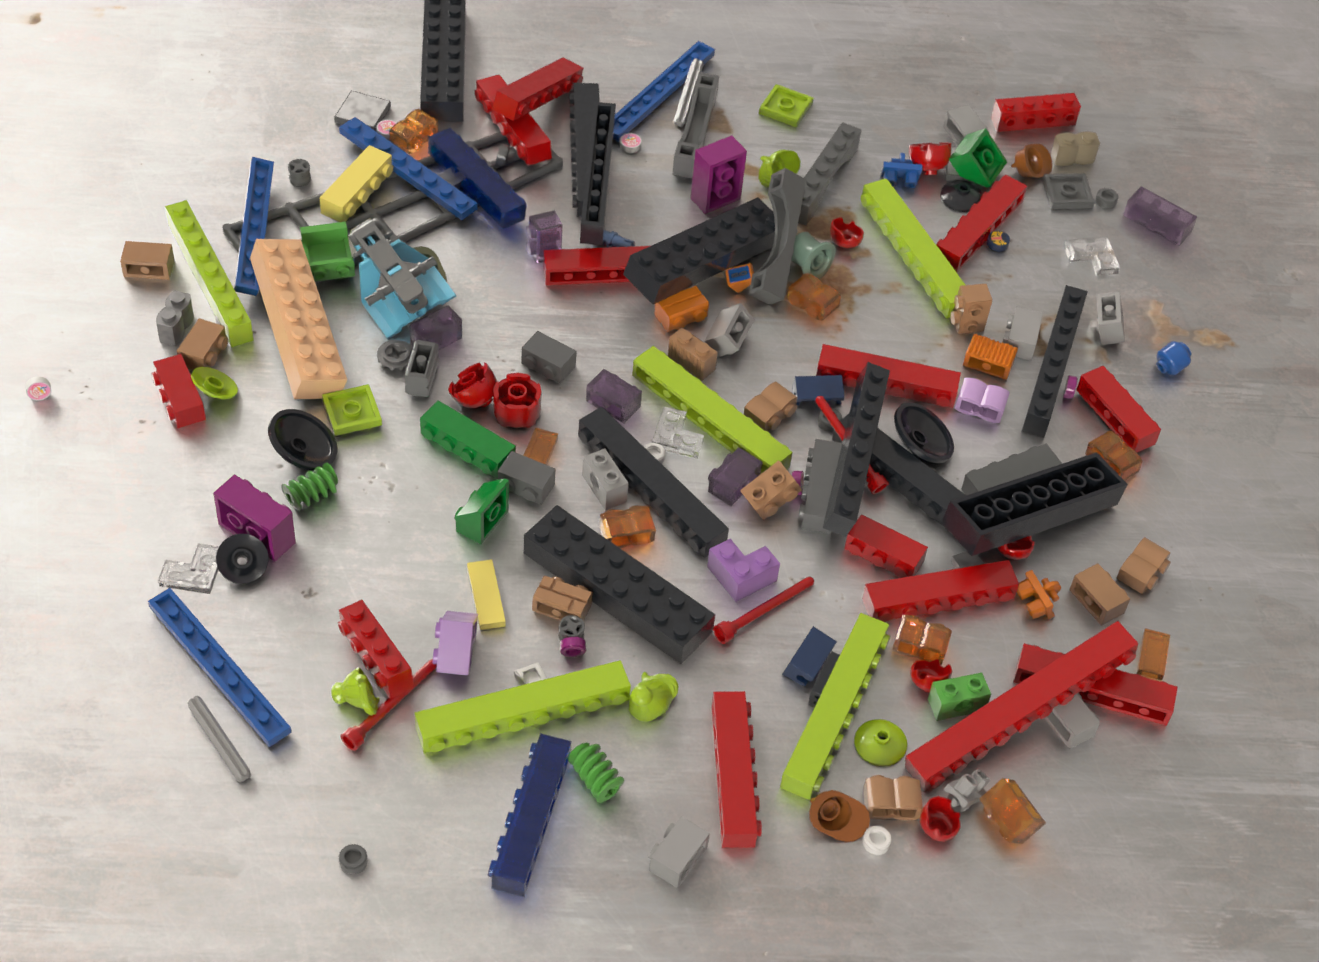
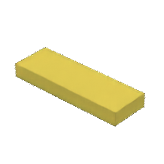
M492 559L467 563L480 630L505 627L506 621Z

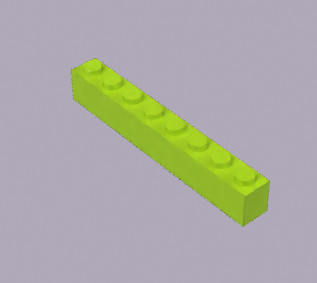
M887 178L865 184L860 197L863 207L867 208L872 219L880 226L882 233L888 237L893 248L901 255L905 265L909 266L914 273L915 279L922 284L926 294L935 302L937 309L943 313L946 319L950 318L951 312L954 311L955 296L958 295L960 286L965 285V283Z
M184 200L165 206L168 226L215 317H217L220 325L225 326L226 337H228L231 348L254 341L251 320L188 201Z
M652 346L633 360L632 376L761 475L778 460L787 470L790 468L793 452L786 445L781 444L768 431H764L756 425L751 418L743 415L734 405L726 402L717 392L709 389L700 379L692 376L683 366L675 363L666 353Z
M863 613L859 614L782 774L781 789L807 800L811 799L814 791L819 793L825 777H822V773L824 770H830L835 757L831 754L834 749L839 750L844 739V735L841 733L844 728L849 729L854 715L851 714L853 708H859L863 698V694H860L862 688H868L872 679V674L869 673L872 668L876 670L882 656L879 654L880 649L886 650L891 637L887 634L888 623Z
M619 660L414 712L415 728L423 753L439 752L447 747L466 745L471 741L482 738H493L497 734L509 731L516 732L524 727L543 725L551 720L570 718L575 714L586 711L593 712L609 705H620L629 700L631 684L623 664Z

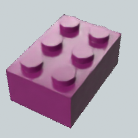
M732 135L695 150L690 199L704 214L741 200L747 150Z
M234 474L213 493L218 524L234 535L249 534L258 538L265 545L268 558L274 562L296 543L291 509L273 500L268 493L256 489L247 479H241Z

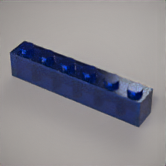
M451 128L428 136V154L444 170L451 168L453 174L461 172L465 176L463 181L460 182V186L502 229L525 220L527 209L525 200L497 172L488 166L486 161L481 159L474 149L462 140L460 135L456 134Z
M540 733L537 743H532L529 751L531 762L529 766H524L521 775L522 788H517L514 794V811L508 812L506 817V835L500 836L496 852H499L497 861L492 860L489 867L488 876L492 877V889L525 897L569 763L568 756L571 753L572 741Z

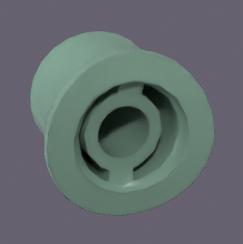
M801 232L795 237L794 253L791 262L802 267V272L807 279L818 281L829 270L835 257L836 248L831 242L820 243L810 233Z

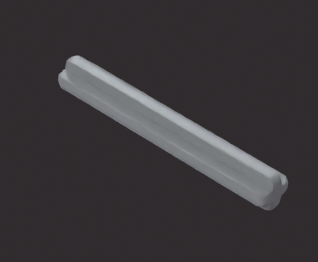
M694 59L691 62L674 117V124L679 127H683L686 123L698 73L703 68V61Z
M195 696L188 701V708L237 781L243 782L251 777L250 769L202 698Z

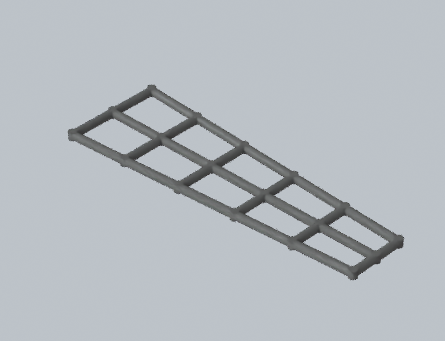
M501 132L475 141H467L461 146L417 160L424 166H429L464 153H469L480 166L463 173L468 176V180L487 173L498 186L472 199L477 202V207L503 194H509L510 191L563 167V158L559 157L551 149L552 159L550 160L552 162L508 183L505 182L495 170L502 166L496 165V160L488 162L477 150L507 139ZM517 151L509 154L505 165L520 159ZM392 171V174L389 177H386L385 180L397 177L399 175ZM419 190L378 208H373L366 201L364 204H361L365 213L346 221L347 230L360 225L369 218L371 220L376 218L383 229L381 232L383 234L388 233L392 230L380 216L428 196ZM323 193L293 203L288 202L285 206L268 211L267 221L289 214L299 228L309 226L298 210L320 203V197ZM436 203L444 212L443 214L399 235H395L393 232V235L388 237L387 241L389 244L397 239L406 242L449 220H455L456 216ZM243 220L222 226L223 234L227 236L238 252L240 239L235 232L242 230ZM353 256L354 266L363 261L360 256ZM315 281V284L321 283L323 281Z

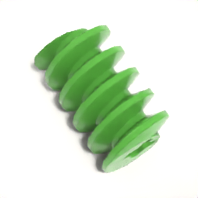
M324 463L323 468L316 467L314 472L308 471L305 476H298L297 481L294 479L289 480L288 485L282 484L281 487L287 501L298 511H301V502L309 507L311 505L309 498L312 497L315 502H319V493L324 498L328 497L327 489H330L333 494L337 493L336 485L338 484V478L329 463Z
M586 742L576 746L571 751L568 761L573 765L574 770L579 773L581 780L585 781L586 787L597 798V802L602 803L612 798L625 780L621 776L617 777L619 772L616 768L611 769L613 764L611 760H606L607 755L605 752H600L601 747L599 744L590 746Z

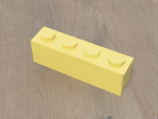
M369 145L321 195V214L338 222H346L349 217L355 214L361 204L368 200L373 191L380 187V184L386 177L392 174V155Z

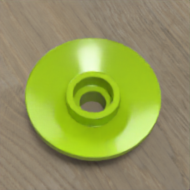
M198 367L191 374L193 383L208 397L232 399L238 392L236 383L219 370L210 367Z
M874 719L863 723L857 729L854 737V746L858 755L867 763L879 767H887L898 763L905 756L907 738L896 724L883 719Z

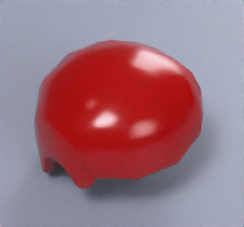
M838 217L833 219L831 223L830 237L833 243L839 247L853 248L862 243L864 231L861 227L855 225L854 221L844 223L843 218Z
M1031 536L997 548L1005 557L1020 560L1029 557L1034 549L1035 541H1032Z
M938 659L931 662L916 660L910 668V677L913 683L919 689L929 693L933 682L950 679L952 675L951 665L947 664L945 667H942Z
M941 796L930 798L920 813L919 821L921 828L935 841L945 842L951 840L961 828L960 813L952 809V801L948 798Z

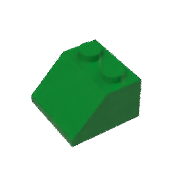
M986 128L967 134L949 158V161L960 177L987 188L991 187L1007 164V160Z
M503 478L486 482L478 490H474L465 506L460 507L455 514L456 532L482 544L509 511V480Z

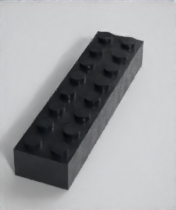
M424 0L420 92L421 121L464 122L466 0Z
M759 197L630 255L623 275L654 305L772 248L775 237L774 213Z
M1096 452L951 500L941 523L971 556L1116 506L1128 484Z
M556 505L524 534L523 553L564 580L565 583L586 587L592 592L593 603L678 663L682 664L713 633L716 614L560 506Z

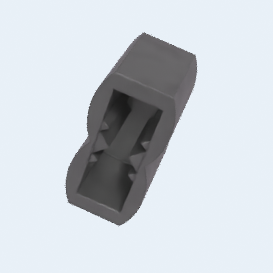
M174 290L168 295L165 307L156 317L160 343L177 346L183 340L185 329L191 325L194 319L190 294Z

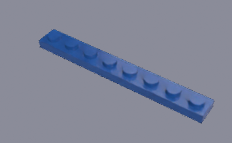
M700 41L688 49L615 114L613 139L619 142L624 134L629 133L684 84L691 62L694 59L703 61L704 66L715 56V49Z
M354 117L339 126L340 134L362 150H365L370 145L391 154L394 173L460 220H463L477 210V202L358 118Z
M252 157L250 162L234 283L235 292L257 296L259 285L250 256L256 239H265L274 166L273 161Z
M171 588L148 600L150 609L268 747L292 733L290 725Z

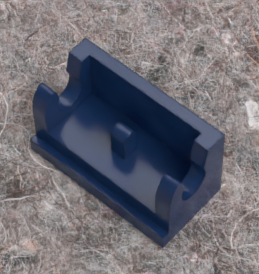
M842 375L795 376L792 392L797 396L796 406H799L802 401L815 400L817 396H823L825 400H836V404L841 405V401H844Z
M813 626L782 675L789 677L802 686H806L808 681H813L837 641Z

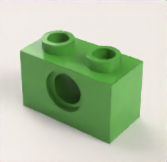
M981 672L933 682L928 702L936 721L974 713L989 703L991 692Z

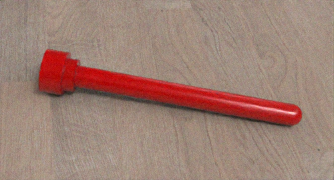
M817 396L815 399L816 404L843 442L845 427L825 398ZM869 464L868 479L866 480L868 482L867 487L872 494H877L884 490L889 483L884 475L876 473Z
M810 576L804 578L732 622L722 621L713 627L715 637L722 644L734 639L737 630L814 584V578Z
M433 659L427 661L412 675L414 688L437 667V664H433ZM412 690L391 700L388 698L378 707L375 715H369L359 726L346 729L340 736L342 742L350 750L356 751L364 743L365 734Z

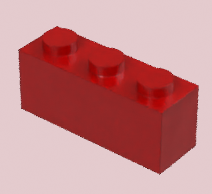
M182 354L154 361L155 372H151L154 385H159L161 388L158 389L162 403L167 402L168 406L165 408L169 420L174 419L177 428L205 421L203 402L191 379Z
M861 514L847 534L844 549L850 551L853 555L872 562L877 567H882L894 573L899 578L916 575L924 563L928 547Z

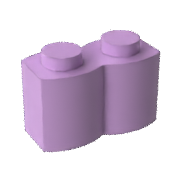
M964 378L955 409L966 415L978 416L989 422L1000 423L1010 392L1000 386L986 385L978 379Z

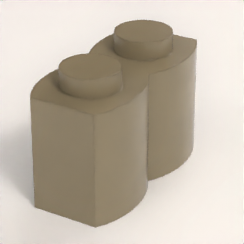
M1090 131L1077 134L1061 133L1055 136L1050 155L1054 165L1069 166L1074 163L1079 165L1092 164L1095 162L1100 141L1097 134Z

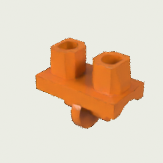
M1032 570L1025 572L1026 579L1019 583L1017 594L1021 600L1032 595L1035 597L1036 600L1026 604L1032 619L1045 615L1048 620L1055 617L1052 611L1054 605L1050 598L1053 602L1059 600L1057 594L1061 590L1059 582H1050L1048 578H1044L1041 580L1042 587Z

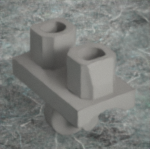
M977 769L971 775L965 774L962 778L948 783L944 791L949 793L947 798L952 801V809L955 812L961 813L969 809L970 805L985 799L988 792L984 788L989 783L990 778L980 769Z

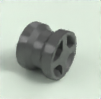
M294 159L289 162L290 183L297 187L309 184L311 181L309 162L304 159Z
M574 615L562 618L559 622V642L568 637L584 639V621Z

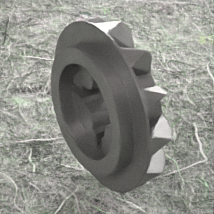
M403 340L387 341L378 348V362L382 364L383 368L389 367L391 371L399 368L402 371L405 366H408L413 347ZM393 352H395L397 356H400V358L395 359V357H393Z

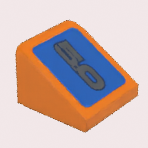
M749 263L725 270L728 286L738 293L750 286L752 275L754 274L752 264Z

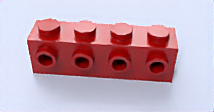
M1075 93L995 99L991 120L996 132L1075 126L1081 105Z
M1104 365L1081 375L1076 391L1132 454L1156 444L1161 428Z
M361 599L339 609L340 621L337 624L341 634L348 638L353 651L359 654L367 671H371L378 687L385 691L389 699L391 700L414 689L410 665L365 602Z

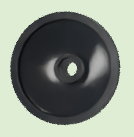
M913 402L903 403L896 409L894 413L895 429L899 438L910 452L932 463H944L953 455L954 443L952 436L937 415L928 408Z
M285 409L276 413L270 420L268 425L270 442L275 451L289 464L300 469L314 471L316 467L323 468L324 463L331 465L335 460L338 452L336 439L331 430L317 417L302 410Z

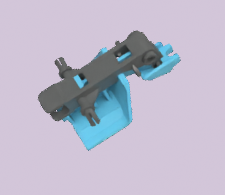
M369 218L350 230L351 233L348 234V237L357 251L354 253V257L360 256L363 260L359 263L361 302L386 338L390 339L401 332L402 327L416 318L422 317L439 304L444 305L455 298L456 294L436 269L435 265H437V262L433 256L430 258L426 257L400 239L389 244L386 239L393 235V231L382 234L380 231L383 229L376 218L372 220Z

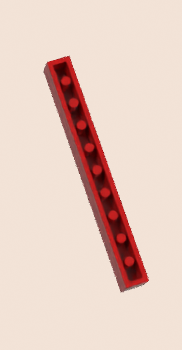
M1116 621L906 755L905 769L914 779L920 780V786L924 792L931 787L933 789L939 787L948 776L953 773L955 775L961 773L968 763L975 759L976 761L981 760L988 754L990 749L996 745L998 747L1008 742L1010 736L1016 732L1022 733L1038 718L1044 719L1049 716L1054 707L1059 704L1062 706L1068 704L1078 692L1088 691L1097 680L1108 678L1120 665L1130 664L1136 658L1138 642L1119 621Z

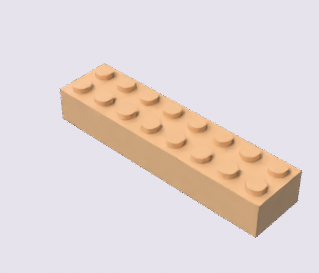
M256 239L250 260L294 399H322V394L343 390L347 377L301 239Z

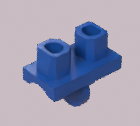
M900 153L899 159L891 158V162H883L880 177H883V179L887 178L892 186H896L897 178L905 179L904 186L906 188H916L922 172V165L913 164L912 160L905 159V153Z

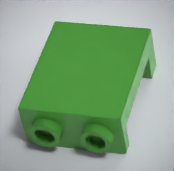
M346 222L300 227L302 245L314 281L355 276L354 260L351 255Z

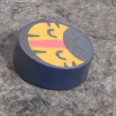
M999 230L992 231L987 239L988 247L994 251H1005L1010 243L1009 235Z

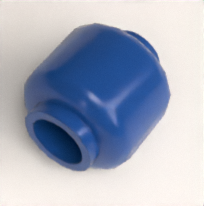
M1172 341L1157 352L1156 366L1164 374L1167 372L1170 375H1177L1190 365L1191 351L1186 344Z

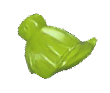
M783 149L772 153L769 157L761 156L760 160L763 163L759 169L758 179L761 185L769 188L772 174L785 168L797 174L801 166L798 154L795 151Z
M360 667L349 673L343 682H336L331 688V696L335 703L342 704L348 702L354 707L364 709L371 716L377 713L380 698L374 696L372 685Z
M643 672L641 682L634 687L629 697L630 714L639 721L645 722L654 720L664 714L678 694L679 685L677 680L670 674L659 673L649 676L647 672Z

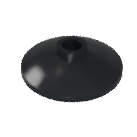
M961 180L946 183L940 193L942 202L950 209L959 212H969L974 203L977 204L983 195L980 188L976 185Z
M235 534L225 539L219 546L216 553V565L221 575L228 581L236 584H248L259 579L266 571L268 552L265 545L255 536ZM243 557L247 560V563L239 565L237 560Z

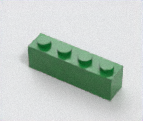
M439 400L420 417V432L426 439L438 443L446 451L453 452L465 462L475 465L482 472L498 479V470L510 452H516L514 444Z

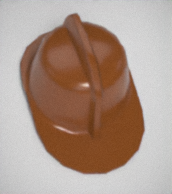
M1028 144L1024 149L1016 153L1015 163L1011 165V168H1016L1020 176L1024 178L1043 177L1044 174L1051 173L1053 166L1052 158L1044 145Z
M824 791L810 800L809 819L813 827L837 840L844 842L855 841L861 838L869 827L870 815L866 806L840 791Z

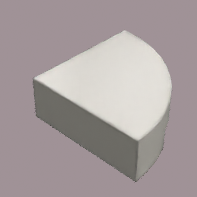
M538 662L514 671L515 679L522 685L547 679Z

